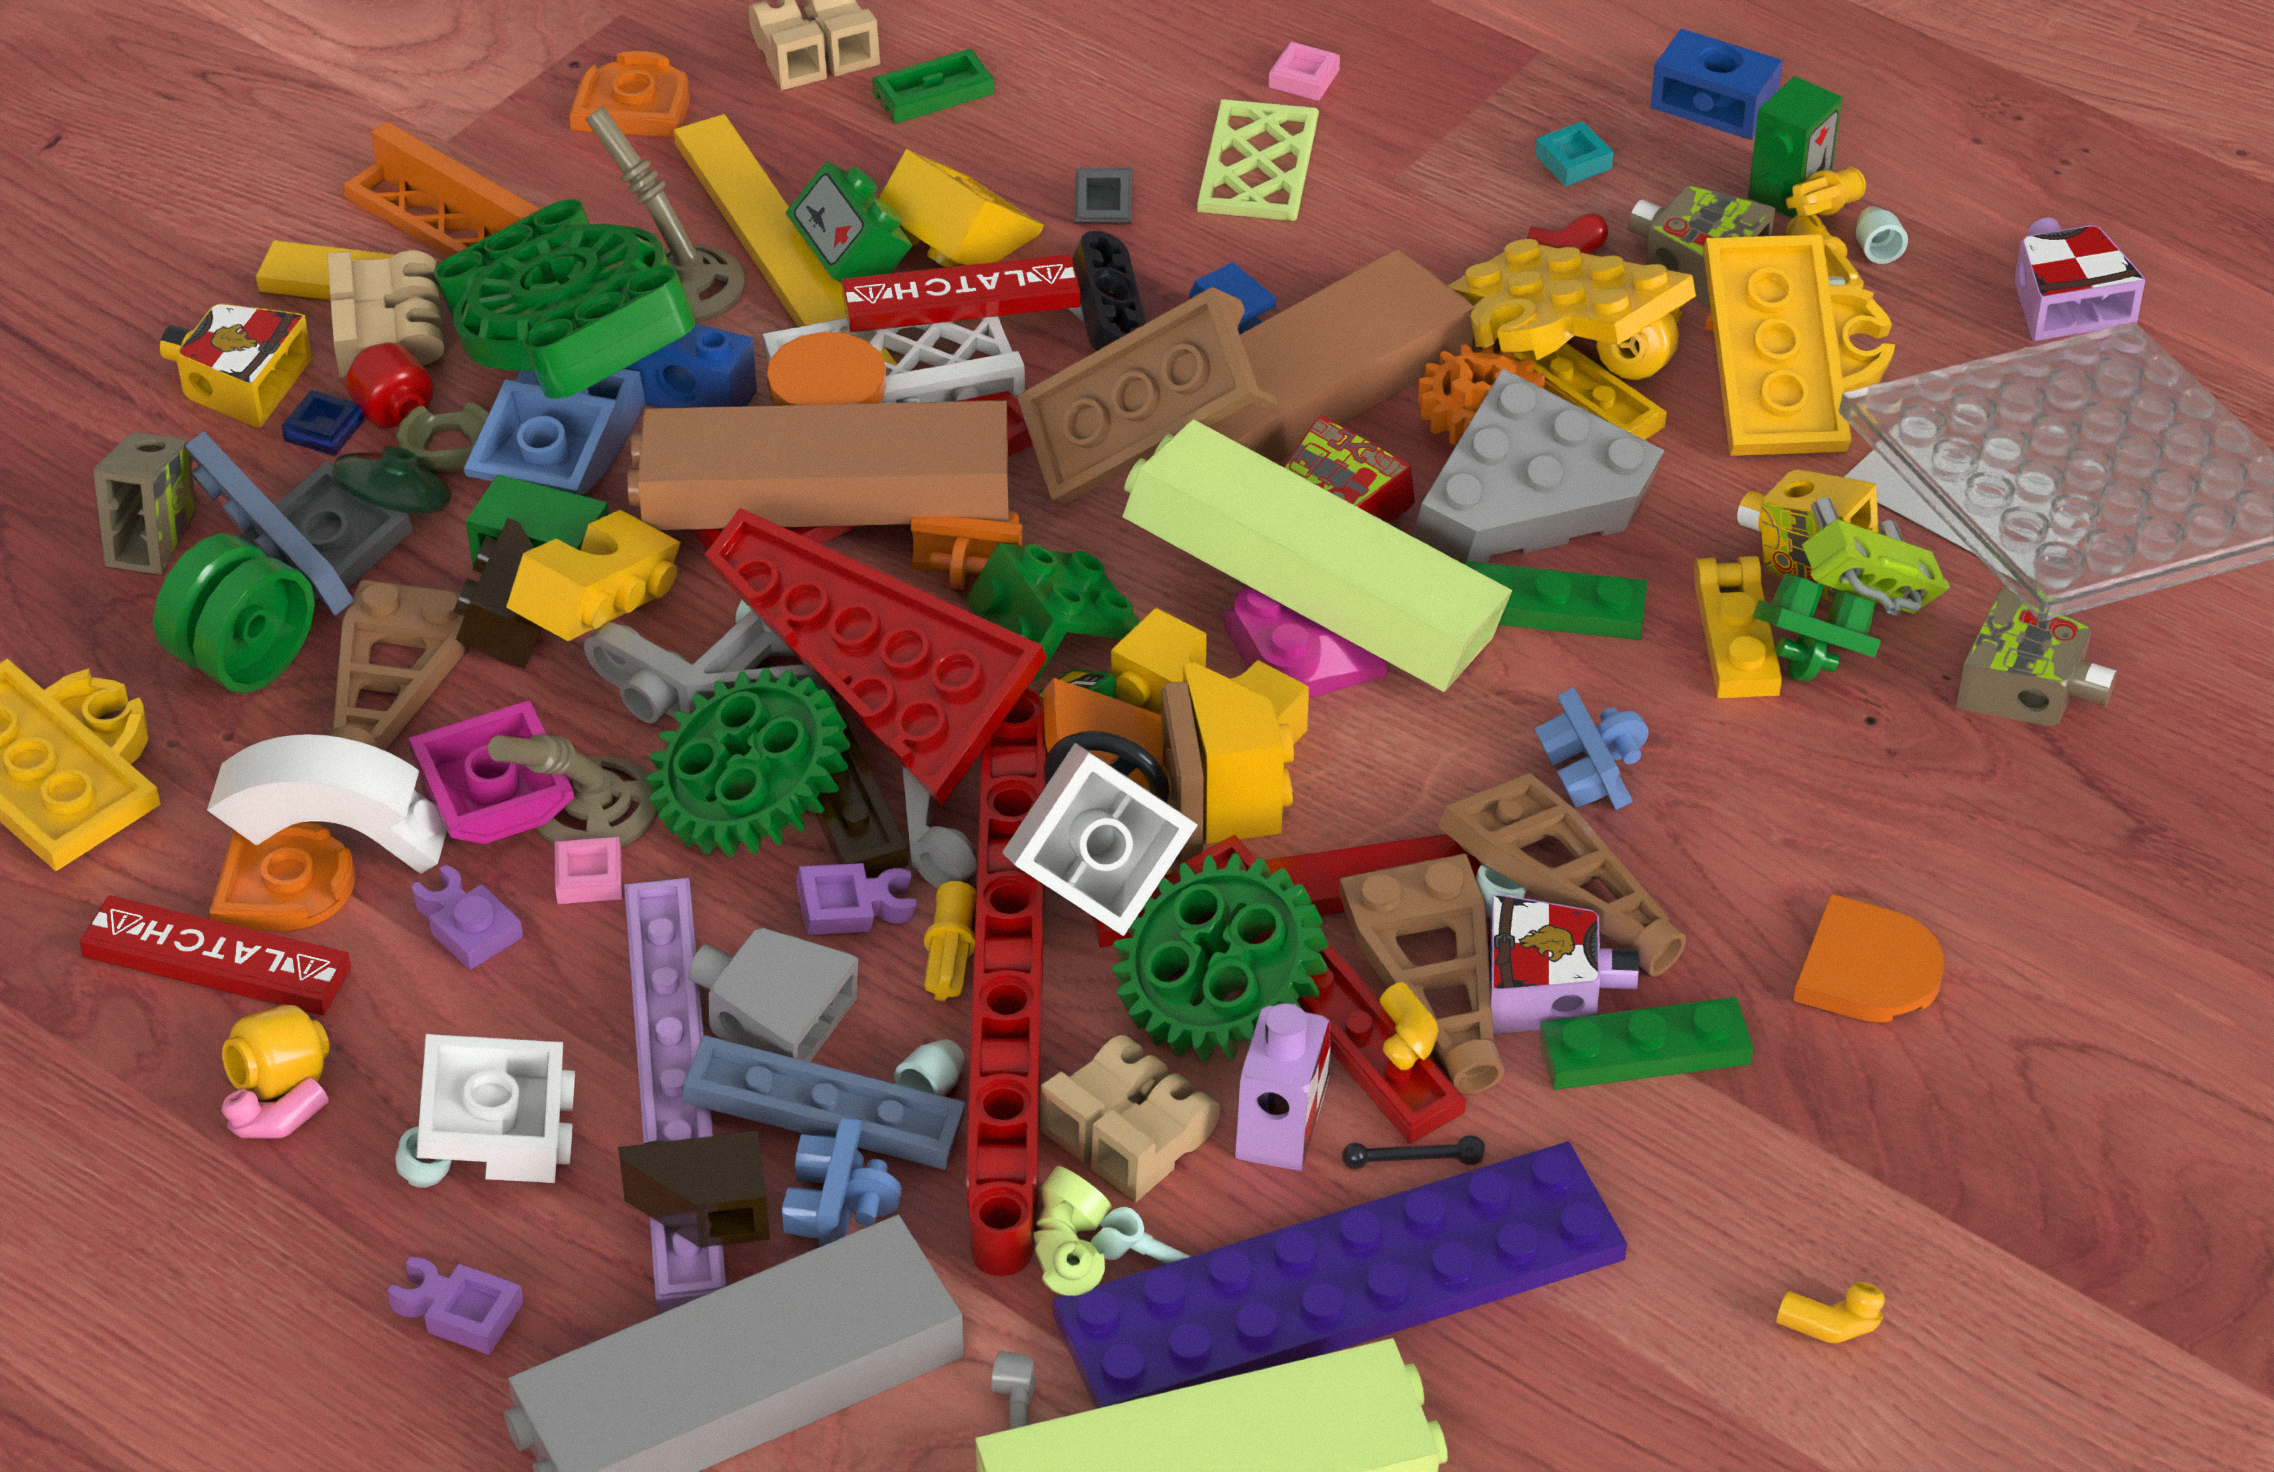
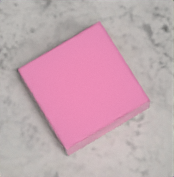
M1289 42L1269 72V88L1319 101L1340 70V55L1299 43Z
M620 837L555 841V890L557 904L623 900Z

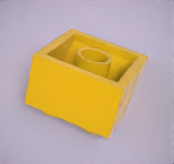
M909 149L905 150L878 198L899 214L902 219L899 227L909 241L916 246L920 240L930 245L931 247L926 255L946 268L956 267L960 264L974 265L998 262L1039 236L1045 226L970 176Z
M1196 662L1183 664V682L1188 684L1204 774L1203 833L1206 844L1219 843L1234 834L1239 840L1282 834L1283 807H1290L1293 802L1289 772L1287 768H1284V763L1293 762L1294 760L1293 740L1289 725L1278 724L1270 698Z

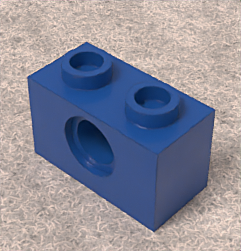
M1681 28L1654 65L1650 108L1752 140L1756 131L1758 109L1779 90L1783 60Z
M695 324V327L682 338L624 368L640 372L645 405L655 408L743 407L749 404L757 391L753 338L700 324Z

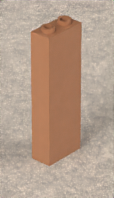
M1397 248L1240 334L1258 389L1275 396L1279 409L1273 413L1257 405H1248L1209 426V428L1272 462H1276L1294 452L1320 415L1341 425L1419 381V378H1423L1425 375V365L1427 363L1439 365L1441 352L1446 351L1456 357L1461 355V345L1467 344L1472 349L1473 329L1470 314L1475 309V306L1469 303L1463 295L1456 293L1432 275L1426 267L1416 263Z
M1007 400L644 409L642 433H632L631 437L633 469L628 470L629 505L640 506L641 521L657 530L724 529L739 508L782 527L911 524L912 517L960 516L1009 522Z

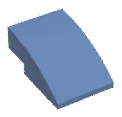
M622 369L577 394L561 399L545 397L534 371H519L515 381L505 379L464 467L465 476L493 481L497 474L581 496L584 495L603 477L626 443L645 405L640 372Z

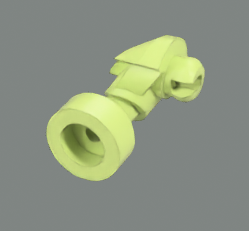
M1056 1166L1039 1189L1043 1208L1036 1225L1042 1230L1033 1233L1037 1245L1035 1254L1044 1272L1042 1276L1044 1284L1059 1295L1077 1296L1085 1294L1099 1285L1105 1271L1104 1253L1099 1254L1091 1242L1078 1239L1076 1233L1077 1231H1095L1112 1208V1205L1100 1191L1086 1180L1064 1167Z

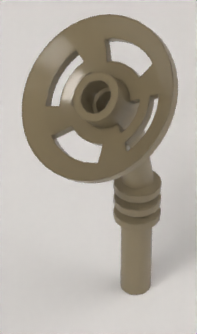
M604 106L586 117L587 123L623 172L620 179L623 183H631L628 187L631 194L638 193L635 199L638 205L645 203L668 246L664 250L667 257L670 256L668 258L669 263L677 270L696 323L716 318L733 308L742 297L745 289V275L740 263L732 255L719 248L691 243L663 191L666 187L663 180L656 181L659 175L656 170L649 171L648 168L651 162L648 159L641 160ZM715 258L720 260L723 264H719V262ZM715 279L727 283L716 295L702 301L700 300L698 294L709 288Z
M537 734L529 739L497 735L488 744V754L494 761L523 764L531 771L537 773L565 774L570 785L573 784L574 799L564 808L570 815L587 820L586 831L569 828L559 823L554 817L545 825L536 827L539 834L554 846L555 841L620 837L622 848L645 834L657 816L658 811L649 799V796L655 792L646 780V776L649 774L640 766L628 760L613 756L585 757L574 750L572 743L568 739L545 734ZM601 767L621 770L630 775L635 781L623 782L618 775ZM613 796L620 797L614 804ZM632 800L639 802L637 809L628 819L616 826H610L609 823L620 818L628 810Z

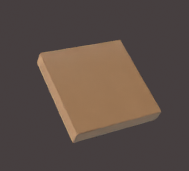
M1187 682L1165 683V688H1162L1163 767L1167 768L1166 777L1169 784L1167 804L1197 824V827L1176 857L1180 864L1203 852L1204 774Z

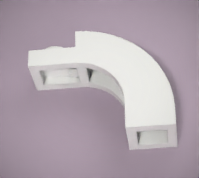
M306 734L276 737L261 741L238 752L222 763L207 811L256 846L282 829L301 822L324 821L345 825L369 836L420 874L438 864L447 832L437 807L414 790L419 773L418 769L397 756L359 741L327 735Z

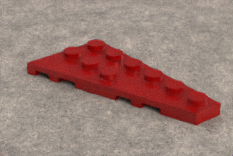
M742 508L738 509L705 553L711 568L941 806H943L1047 660L1043 646Z

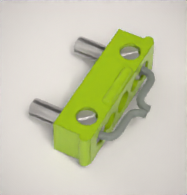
M1823 497L1817 499V502H1813L1811 505L1820 531L1805 541L1802 546L1812 568L1810 574L1817 583L1874 601L1875 603H1881L1887 613H1892V615H1898L1901 613V610L1915 614L1950 588L1949 583L1942 576L1933 552L1904 542L1895 521H1883L1878 525L1877 533L1840 520L1830 498Z

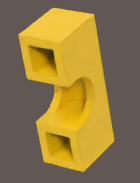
M618 510L588 524L581 550L575 549L556 538L523 553L506 608L564 640L570 641L592 629H598L604 623L625 613H630L635 608L656 598L663 597L672 587L677 575V566L674 565V561L681 542L632 515Z
M1155 608L1111 650V674L1116 678V697L1120 698L1123 702L1162 715V688H1165V683L1183 682V664L1196 662L1206 667V633ZM1259 660L1243 674L1231 678V680L1272 700L1278 724H1288L1290 727L1293 745L1308 731L1309 686Z

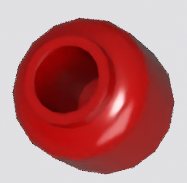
M385 342L365 348L355 357L346 377V388L352 401L368 421L379 428L387 429L399 426L402 420L415 408L424 406L427 409L433 398L434 385L428 371L410 350L399 343Z

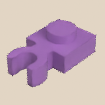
M863 863L799 866L796 886L806 935L870 932L874 916H879L881 919L895 924H902L913 920L917 907L916 898L898 899L890 894L907 892L911 879L910 871L893 868L884 871L878 878L867 879Z
M444 865L439 868L441 883L444 888L441 891H428L418 881L412 884L415 907L422 915L429 917L431 934L469 970H472L523 938L521 920L482 884L465 893L459 872L451 866Z
M409 1257L405 1265L408 1280L420 1286L408 1290L391 1284L387 1290L390 1307L397 1314L405 1317L424 1315L427 1333L488 1355L492 1353L524 1303L522 1288L519 1284L460 1263L451 1276L447 1278L438 1275V1271L433 1263L419 1257Z

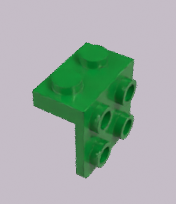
M998 543L965 599L975 615L1043 646L1047 660L1033 680H1039L1067 632L1123 639L1140 623V620L1132 611L1133 606L1131 602L1118 592L1104 573V565L1097 558L1083 551H1075L1073 554L1047 550L1035 544H1028L1024 547Z

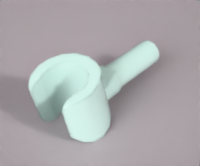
M1128 1207L1114 1209L1105 1216L1100 1223L1103 1228L1091 1239V1243L1098 1250L1099 1254L1104 1253V1258L1108 1260L1120 1258L1130 1248L1165 1264L1191 1257L1153 1239V1236L1145 1233L1140 1216Z

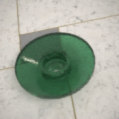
M385 446L382 452H356L342 455L335 460L332 469L335 481L343 489L366 502L394 511L414 514L439 512L449 505L452 495L449 486L444 480L428 468L417 463L418 457L415 453L399 446Z

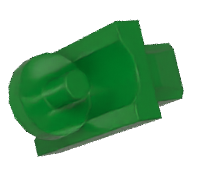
M1785 573L1772 604L1758 600L1753 618L1800 633L1795 641L1781 638L1776 647L1777 656L1789 659L1788 670L1793 680L1809 683L1816 677L1820 669L1830 673L1836 671L1839 664V656L1826 652L1827 643L1875 658L1881 640L1868 636L1875 608L1874 601L1837 589L1827 621L1813 618L1824 585Z

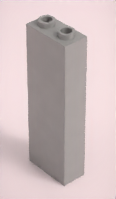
M898 1214L509 1377L508 1381L513 1407L504 1411V1418L517 1449L523 1451L530 1448L537 1462L532 1464L533 1472H699L963 1358L962 1313Z

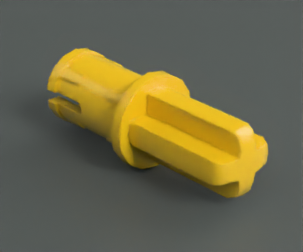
M1847 167L1845 170L1842 168L1837 170V172L1821 170L1812 174L1807 181L1794 185L1792 188L1793 196L1786 198V204L1788 209L1796 208L1799 217H1808L1814 214L1832 215L1838 212L1844 204L1851 203L1852 201L1856 202L1864 196L1866 180L1863 174L1854 167Z
M1816 214L1809 216V218L1796 215L1790 220L1786 228L1787 236L1822 234L1828 276H1842L1845 280V285L1863 288L1864 281L1846 258V245L1838 237L1829 234Z
M961 881L945 882L938 887L933 925L928 927L924 936V946L929 952L924 988L926 991L934 994L935 1000L946 1002L948 997H958L962 993L967 960L975 950V934L972 931L977 892L972 886Z

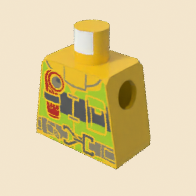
M1797 469L1788 472L1767 495L1749 491L1741 500L1737 520L1741 526L1762 532L1763 561L1769 572L1781 578L1784 577L1785 573H1789L1817 583L1810 574L1812 568L1802 546L1805 541L1820 531L1811 505L1813 502H1817V499L1823 497L1830 498L1840 520L1878 533L1876 484ZM1824 585L1820 597L1833 603L1837 589Z

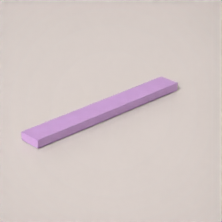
M689 878L624 884L644 1143L713 1136L710 1109L682 1102L683 1084L704 1035L699 984L689 980L688 977L691 962L696 954ZM650 1217L658 1315L726 1287L723 1245L699 1248Z

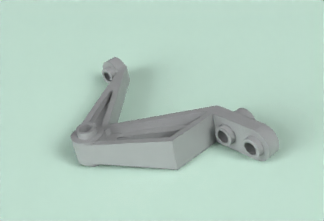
M753 610L742 618L693 665L679 653L666 651L642 638L634 629L627 625L606 622L584 642L586 657L595 671L606 681L620 688V696L625 706L634 716L646 723H655L664 714L675 719L673 714L676 711L692 714L696 710L693 703V695L697 693L709 700L715 696L714 685L716 681L720 680L727 689H731L736 685L739 672L744 671L752 683L756 682L764 668H755L767 657L796 656ZM805 664L769 668L777 680L787 669L792 670L799 682L809 677L819 691L824 689L833 702L840 701ZM903 767L912 867L917 869L922 877L937 889L945 882L961 881L967 883L977 873L978 869L975 848L967 836L956 829H947L940 826L931 827L935 799Z

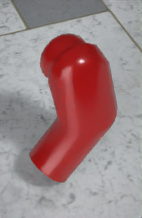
M1585 214L1559 231L1530 227L1527 239H1534L1540 245L1555 248L1574 247L1578 248L1580 253L1591 254L1606 242L1608 226L1602 217L1596 214Z

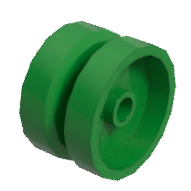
M219 533L204 538L186 551L166 576L156 599L153 618L157 643L169 655L189 667L200 669L209 679L229 691L245 694L266 687L285 672L300 652L312 624L315 606L312 585L301 572L279 559L267 557L260 548L239 536Z

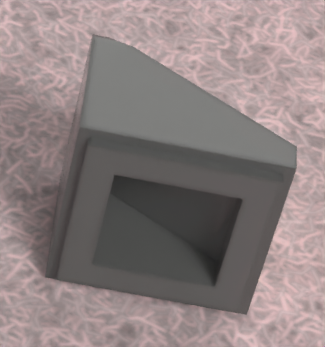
M1076 168L1075 224H1132V168Z

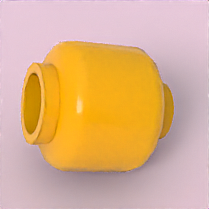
M1668 313L1619 345L1597 341L1596 346L1600 360L1610 372L1623 379L1640 380L1653 376L1672 360L1678 349L1679 330L1675 318L1671 313Z
M288 1004L280 1005L244 1016L233 1025L229 1039L224 1042L222 1048L224 1068L235 1088L238 1090L246 1089L255 1093L258 1100L271 1101L283 1097L307 1077L318 1082L323 1071L324 1059L329 1054V1040L321 1023L317 1020H311L308 1014L301 1008Z

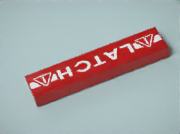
M1071 254L841 279L842 296L850 333L1080 307V288Z
M112 895L106 897L79 941L82 955L86 958L279 1005H294L304 1011L325 1015L351 969L349 952Z

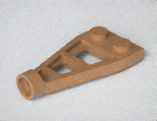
M361 579L353 596L354 602L349 605L342 621L334 722L330 736L359 741L386 751L466 651L468 645L455 640L464 616L453 612L461 592ZM375 642L426 649L410 669L369 664L371 646ZM360 689L398 694L387 711L356 707Z
M1531 773L1445 806L1438 827L1459 843L1466 853L1476 857L1484 865L1549 903L1593 910L1599 915V932L1621 944L1625 949L1638 950L1639 966L1651 976H1659L1666 972L1681 955L1686 944V936L1668 922L1669 917L1577 810ZM1549 836H1554L1567 847L1576 859L1559 867L1551 868L1527 855L1520 848ZM1599 878L1617 900L1606 903L1579 886Z
M1461 854L1340 878L1339 896L1357 946L1387 988L1399 982L1406 983L1432 1014L1438 1026V1038L1432 1052L1446 1072H1448L1452 1084L1460 1093L1475 1094L1486 1091L1499 1083L1504 1076L1505 1069L1493 1039L1485 903L1467 855ZM1450 927L1456 936L1457 955L1454 960L1417 967L1409 961L1399 947L1396 937ZM1464 984L1467 988L1471 1012L1439 1019L1434 1014L1423 992Z

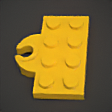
M1822 234L1707 238L1703 254L1730 456L1847 452L1852 440L1846 398L1862 395L1880 382L1891 362L1895 344L1883 343L1874 350L1863 351L1853 346L1849 340L1851 335L1858 333L1867 334L1875 339L1888 336L1892 323L1888 315L1873 300L1874 292L1854 285H1829Z
M1521 239L1509 243L1505 246L1503 253L1488 262L1469 267L1465 272L1466 275L1448 285V287L1456 293L1463 295L1469 303L1475 306V309L1470 314L1476 347L1487 348L1493 345L1498 337L1501 352L1512 353L1534 350L1536 361L1558 350L1573 336L1619 345L1696 296L1693 277L1690 274L1670 271L1660 264L1640 265L1625 262L1619 256L1600 257L1580 253V250L1574 247L1555 248L1540 245L1534 239Z
M9 659L0 663V822L55 871L161 805L157 787L131 765L141 756L148 741L147 719L140 697L128 702L125 684L115 680L91 677L89 668L66 675L43 690ZM126 705L124 711L119 716L106 720L99 719L107 713L120 711Z

